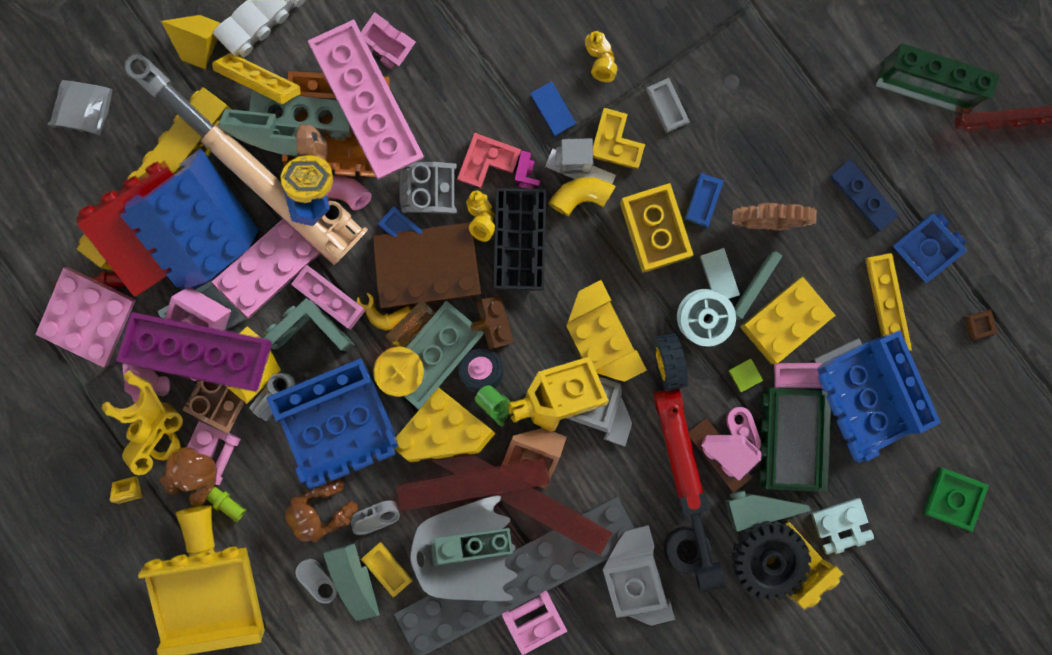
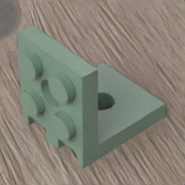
M307 298L297 307L292 306L283 314L284 319L278 325L274 323L264 332V339L272 341L271 349L279 350L312 319L340 350L349 352L355 346L332 319L316 303Z

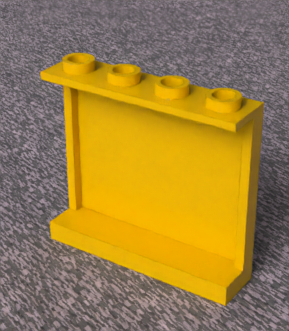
M229 547L222 552L216 553L204 551L197 556L191 557L179 555L166 561L154 559L147 562L138 574L139 578H145L161 643L157 649L158 655H188L261 643L265 629L247 548Z

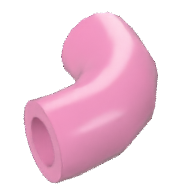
M333 175L331 190L326 194L328 201L342 200L352 210L362 209L372 198V194L365 186L354 178L343 175Z

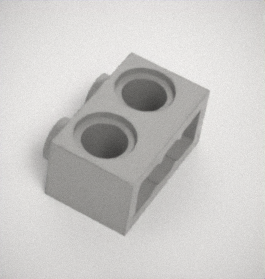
M562 139L561 147H556L555 154L556 167H560L561 174L591 172L593 166L592 139Z

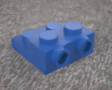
M931 212L893 245L926 284L967 252L963 246L967 243L966 240L957 231L954 234L950 232L947 228L950 223L941 213L935 215Z

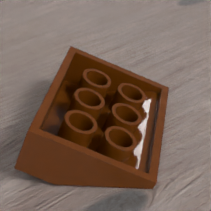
M471 222L421 229L423 233L420 234L415 230L396 232L397 237L389 234L373 236L380 308L391 309L408 305L413 306L482 296L474 237L469 231V224Z

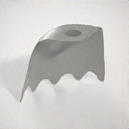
M501 496L484 498L446 511L420 524L415 533L410 559L415 575L424 592L436 598L452 600L510 601L513 599L511 595L503 590V586L517 577L515 572L507 569L505 566V560L509 555L433 567L430 541L434 538L503 529L510 522V518L496 514L493 511L495 504L499 502ZM512 544V549L514 551L516 547ZM419 551L424 555L425 562L423 567H420L417 563L416 556Z

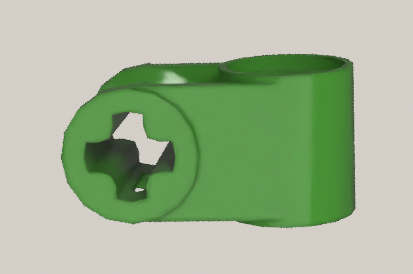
M487 385L477 393L475 402L497 424L503 427L505 425L504 421L510 415L508 403L511 401L492 386Z

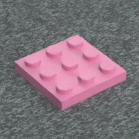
M68 266L64 267L35 335L104 368L110 362L136 299Z

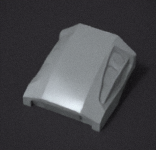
M62 80L59 85L51 121L47 125L53 128L63 127L80 132L86 131L100 136L103 123L108 115L113 90L98 85Z
M415 162L402 168L400 173V205L402 212L457 213V208L454 207V170L456 169V164Z

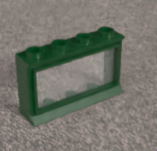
M901 43L883 60L875 86L969 116L975 106L988 98L993 99L1000 74Z
M765 388V393L761 394V407L764 408V418L760 419V432L763 433V443H761L759 450L761 452L762 468L758 469V483H761V488L828 493L831 407L826 398L828 396L827 392H823V390Z

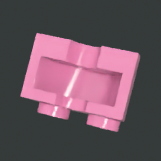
M375 12L361 31L371 54L374 53L381 58L379 61L389 69H392L394 66H400L416 43L406 34L392 27L388 21Z

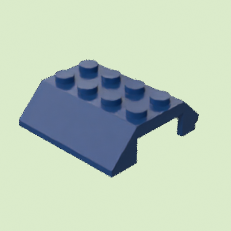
M199 149L181 162L182 170L144 198L136 195L125 204V211L120 215L131 230L140 228L135 232V235L147 250L155 248L150 254L162 270L171 268L166 272V275L176 288L184 285L188 289L210 280L246 252L259 231L202 149Z
M900 330L865 342L824 362L817 368L819 383L823 392L828 394L826 397L834 416H838L837 423L844 439H848L847 446L854 461L857 460L858 463L869 461L880 455L879 449L908 434L923 433L941 423Z
M362 358L266 397L275 421H280L297 462L298 468H295L300 483H303L304 486L307 485L309 490L326 484L327 476L333 481L350 474L349 467L351 466L354 471L374 464L373 457L375 456L378 461L395 455L394 448L398 447L394 429L377 387Z

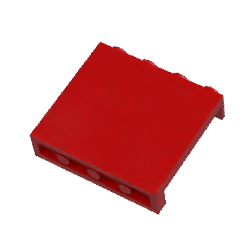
M165 160L161 163L157 161L149 165L145 169L146 173L140 177L132 176L123 183L124 187L116 192L114 190L107 192L100 198L101 202L94 206L91 204L85 206L78 212L79 216L76 217L77 225L134 297L167 276L166 272L171 268L162 270L150 254L155 248L147 250L135 235V232L140 228L131 230L120 215L125 211V204L136 195L144 198L174 175Z

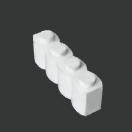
M247 0L229 18L224 20L214 30L213 34L234 56L246 57L252 52V46L255 42L266 39L274 25L283 23L288 18L289 11L295 6L300 7L306 0Z

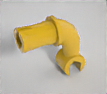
M367 293L369 297L368 305H364L362 299L357 297V303L366 310L365 314L369 322L377 329L384 331L392 330L394 332L397 327L415 319L409 305L392 314L386 313L382 315L375 308L376 299L374 296Z

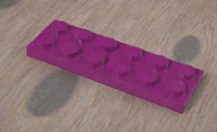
M131 312L116 361L126 365L258 392L272 341Z

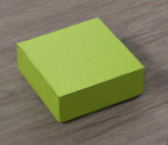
M748 359L728 370L739 392H743L763 381L752 359Z

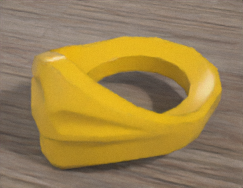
M165 432L172 441L167 452L161 453L153 448L150 455L154 459L167 460L171 453L181 449L180 441L175 432Z

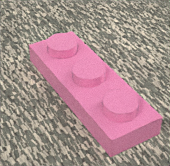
M305 265L291 284L350 330L366 311L308 265Z

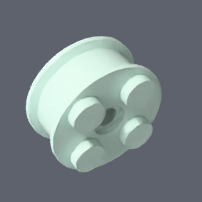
M699 289L689 293L681 301L677 311V323L684 336L692 342L701 346H715L725 341L733 332L736 323V313L732 303L724 295L710 289ZM709 314V319L704 321V316Z

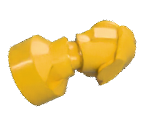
M594 31L585 38L587 52L591 56L598 58L593 64L592 76L601 82H612L618 70L617 65L614 63V53L611 51V45L605 39V35L599 31Z
M473 191L466 201L468 211L475 217L469 224V231L477 240L486 242L495 233V225L493 224L495 214L487 195L480 191Z

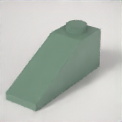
M745 490L731 493V498L725 499L732 528L736 531L745 530L748 527L752 528L754 527L753 524L756 523L762 525L763 521L773 522L810 511V507L802 503L751 493L746 494Z

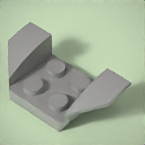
M599 377L609 400L608 404L567 417V419L606 432L604 440L625 447L632 421L621 397V384Z
M649 525L624 531L609 556L603 572L616 617L629 616L653 626L673 621L675 616L670 598L665 599L653 556L655 546Z

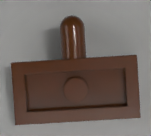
M501 295L476 301L481 319L471 324V330L474 332L484 330L489 350L513 344L514 340Z

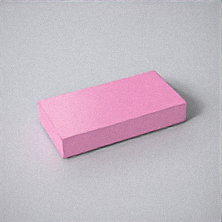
M823 363L774 364V387L785 389L822 388L817 378L819 374L817 368Z

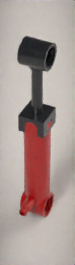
M680 389L654 392L655 407L663 430L678 494L677 500L681 517L691 516L702 563L701 566L694 567L699 591L702 593L725 588L726 579L720 562L712 563L701 519L700 512L709 511L700 482Z

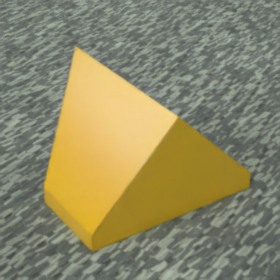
M201 15L161 21L181 60L206 70L218 41L213 32L221 23Z

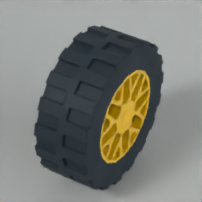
M675 333L654 337V357L663 388L667 392L687 387L688 372L678 337Z

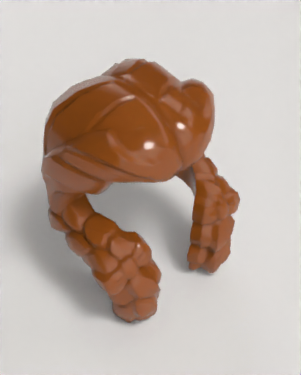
M184 447L170 454L167 459L165 473L161 476L159 482L164 485L165 492L171 495L179 493L178 489L183 491L198 489L190 494L189 500L192 506H201L216 484L217 466L211 457L200 454L194 448Z
M340 478L328 481L326 484L312 490L308 489L300 497H294L290 500V506L285 513V520L292 529L293 534L300 541L318 542L324 535L347 526L350 523L351 516L358 511V505L350 500L349 503H346L339 511L335 512L330 523H322L315 509L311 507L313 497L327 498L330 495L340 493L344 489V482Z

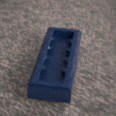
M850 159L829 176L878 232L899 216Z

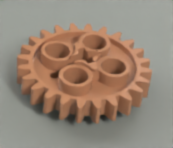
M760 203L758 206L741 207V209L733 210L732 224L740 225V227L747 226L748 229L789 230L790 227L797 228L816 224L815 208L803 207L797 204L778 205L777 203Z

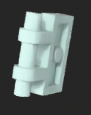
M860 498L811 513L818 537L824 538L829 536L831 543L823 545L826 555L834 552L839 554L844 552L846 548L855 545L860 547L866 545L867 541L874 539L871 530L864 532L860 530V525L869 523ZM850 529L852 536L843 539L839 538V532Z

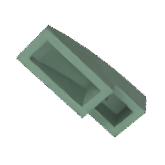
M224 110L218 124L221 130L261 149L279 154L298 156V124L278 123L276 121V114Z
M355 544L334 548L323 553L333 583L353 618L358 621L379 616L367 566L361 567Z

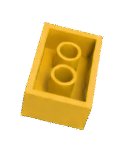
M670 183L621 199L620 206L642 273L677 263L693 256Z
M800 277L739 327L770 364H778L831 320L835 314L805 278Z

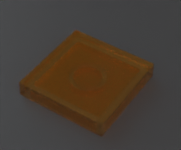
M422 300L386 337L397 347H404L428 323L435 312Z

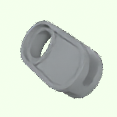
M383 501L353 514L350 518L353 533L356 535H366L395 523L400 518L397 503L394 501Z
M305 559L296 567L295 573L298 581L318 602L330 603L336 598L338 591L333 580L319 562L314 559ZM326 583L332 587L333 593L330 597H323L319 593V587L322 584Z

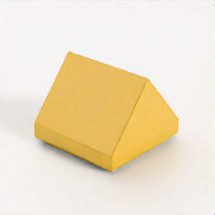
M137 476L112 482L110 501L112 503L121 504L143 498Z

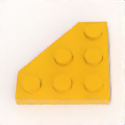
M438 387L397 435L398 447L394 449L409 462H418L421 459L454 457V455L465 453L477 454L495 433Z

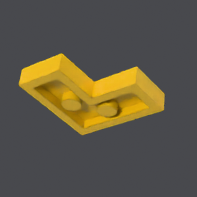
M604 108L593 145V158L638 170L645 144L621 138L628 114Z

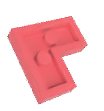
M474 133L457 179L460 182L481 189L489 166L513 174L521 149Z

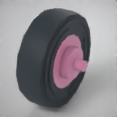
M479 348L472 350L460 361V380L472 392L478 393L480 389L487 385L495 389L502 381L504 374L502 360L495 352L489 349Z

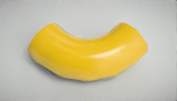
M595 177L576 178L562 185L551 197L548 205L566 216H570L573 209L582 202L591 201L604 207L616 186Z

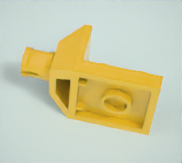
M586 357L538 372L527 391L526 397L522 400L509 402L508 411L510 415L514 414L511 416L513 422L531 417L533 423L549 432H553L556 430L561 419L606 406L609 400L591 358Z

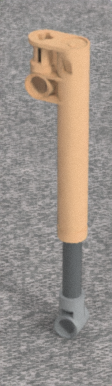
M132 55L127 59L125 64L126 72L154 98L158 96L202 137L200 142L206 148L211 149V152L333 265L367 232L368 229L366 227L361 228L351 219L352 215L338 202L332 200L328 201L329 205H334L339 209V215L335 219H329L324 215L314 226L292 222L280 180L235 138L221 130L218 124L214 126L169 84L171 81L150 60L142 55ZM140 60L144 61L146 65L145 72L141 75H136L133 71L134 63ZM346 225L349 226L355 233L353 234V233L346 227Z

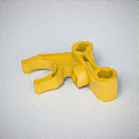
M127 371L124 374L125 380L129 384L138 386L140 389L138 400L132 406L124 409L115 408L109 402H105L102 405V410L106 415L112 416L122 423L132 422L126 435L130 442L124 449L122 458L134 474L144 475L153 466V460L149 455L165 432L174 433L178 431L182 426L183 419L170 403L160 402L151 384L145 378Z

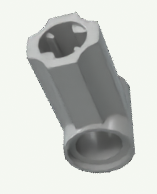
M280 373L270 377L267 386L249 407L256 416L265 421L269 420L273 413L266 397L280 392L277 388L279 378L286 381V389L295 386V379L292 375Z

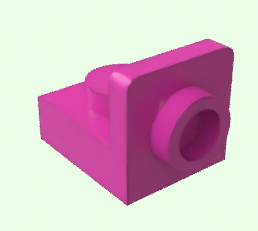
M521 151L514 184L519 185V189L539 188L540 180L526 177V175H532L534 161L530 160V152Z

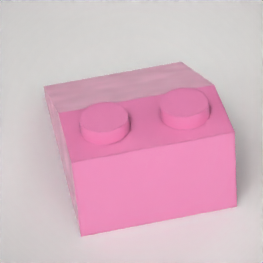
M190 287L171 297L165 319L225 331L231 310Z

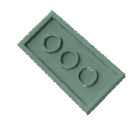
M447 301L406 347L420 357L424 367V377L421 385L413 393L404 396L418 409L426 403L465 355L485 334L483 331H472L470 328L472 322Z

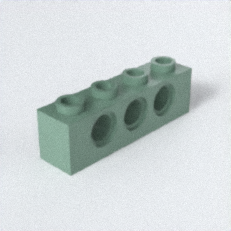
M256 91L251 93L249 108L251 112L272 114L275 110L281 109L283 114L280 118L276 119L278 123L310 124L320 134L330 135V138L336 140H345V137H352L353 130L337 100L296 96L284 104H280ZM307 112L308 117L305 121L298 122L296 120L299 113ZM325 115H332L333 120L327 125L321 124V120Z

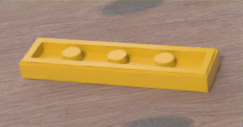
M232 53L212 63L214 71L280 104H284L301 94L299 85L239 56H234Z
M892 253L865 258L881 337L900 330L909 351H911L912 347Z

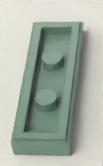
M774 251L768 254L734 307L736 320L744 317L782 258V255Z

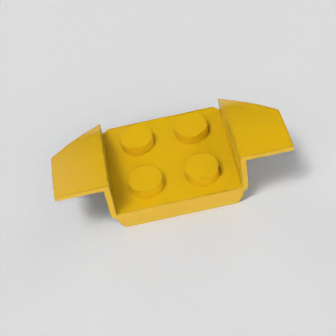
M600 280L578 292L566 328L582 359L590 357L598 374L625 382L647 370L637 350L633 349L610 303L611 298L603 282Z

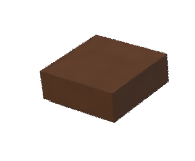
M991 310L964 316L971 340L998 334Z

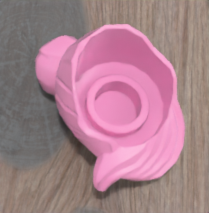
M123 364V375L127 371H131L136 376L145 378L151 384L156 395L163 397L168 394L170 380L167 376L158 377L153 370ZM124 378V390L132 396L135 403L140 396V389L136 385L129 384Z

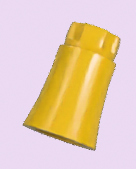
M212 505L190 507L176 512L175 514L181 526L189 557L197 556L204 551L215 553L212 530Z

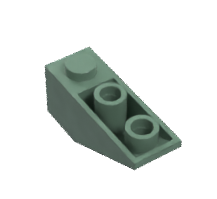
M509 528L434 538L430 541L433 567L513 554Z

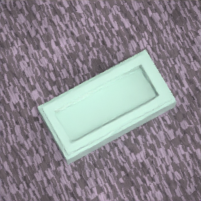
M724 248L699 256L710 290L716 291L728 299L740 295Z

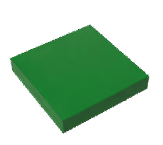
M939 467L923 514L973 532L989 485Z

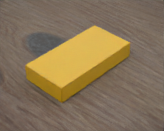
M381 542L361 558V561L393 598L413 581L411 576Z

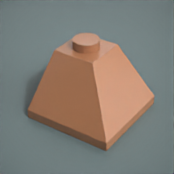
M544 428L514 435L499 471L546 489L560 459L567 437L556 432H549Z

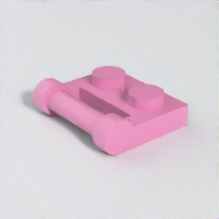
M199 421L187 447L194 448L200 454L212 458L220 439L225 441V445L216 462L217 476L215 485H220L223 479L221 475L234 447L238 446L241 439L203 421Z
M547 591L540 593V596L511 611L502 613V617L522 655L567 632ZM543 605L546 606L547 612L518 627L516 626L514 620Z

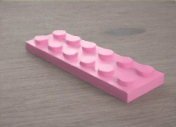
M351 20L308 40V44L377 179L380 180L423 159L424 155L355 20Z

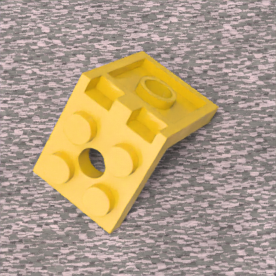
M785 521L784 524L801 536L810 551L811 563L809 565L811 570L810 573H806L808 579L806 582L801 581L802 588L799 591L796 588L792 590L794 594L789 597L805 610L807 607L815 606L820 601V595L824 591L831 590L840 582L839 578L843 573L835 565L822 559L789 521ZM776 556L770 557L766 564H772L776 560Z

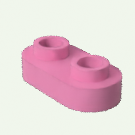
M743 407L732 408L726 416L730 435H743L760 450L761 440L752 414ZM736 415H741L742 417L740 424H736L734 421Z

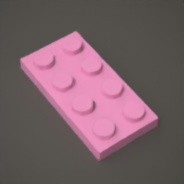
M282 219L212 281V285L249 319L295 278L305 265H309L321 253L288 222Z

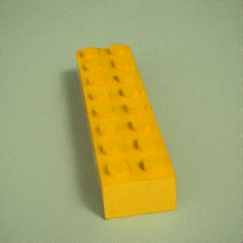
M204 87L200 91H196L189 101L214 126L219 124L225 109L232 110ZM177 114L170 130L165 131L159 137V144L153 151H149L144 156L141 167L138 171L132 172L128 179L132 176L140 177L146 173L145 169L149 165L157 161L161 163L164 160L175 175L183 169L180 163L189 156L202 149L208 157L211 149L206 148L200 142L202 137ZM84 234L79 241L80 245L77 247V250L100 268L114 272Z

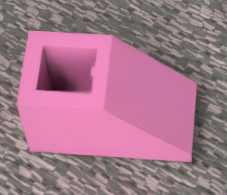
M706 435L703 438L701 445L703 452L710 459H716L722 464L721 468L730 477L735 476L740 480L761 460V452L743 435Z

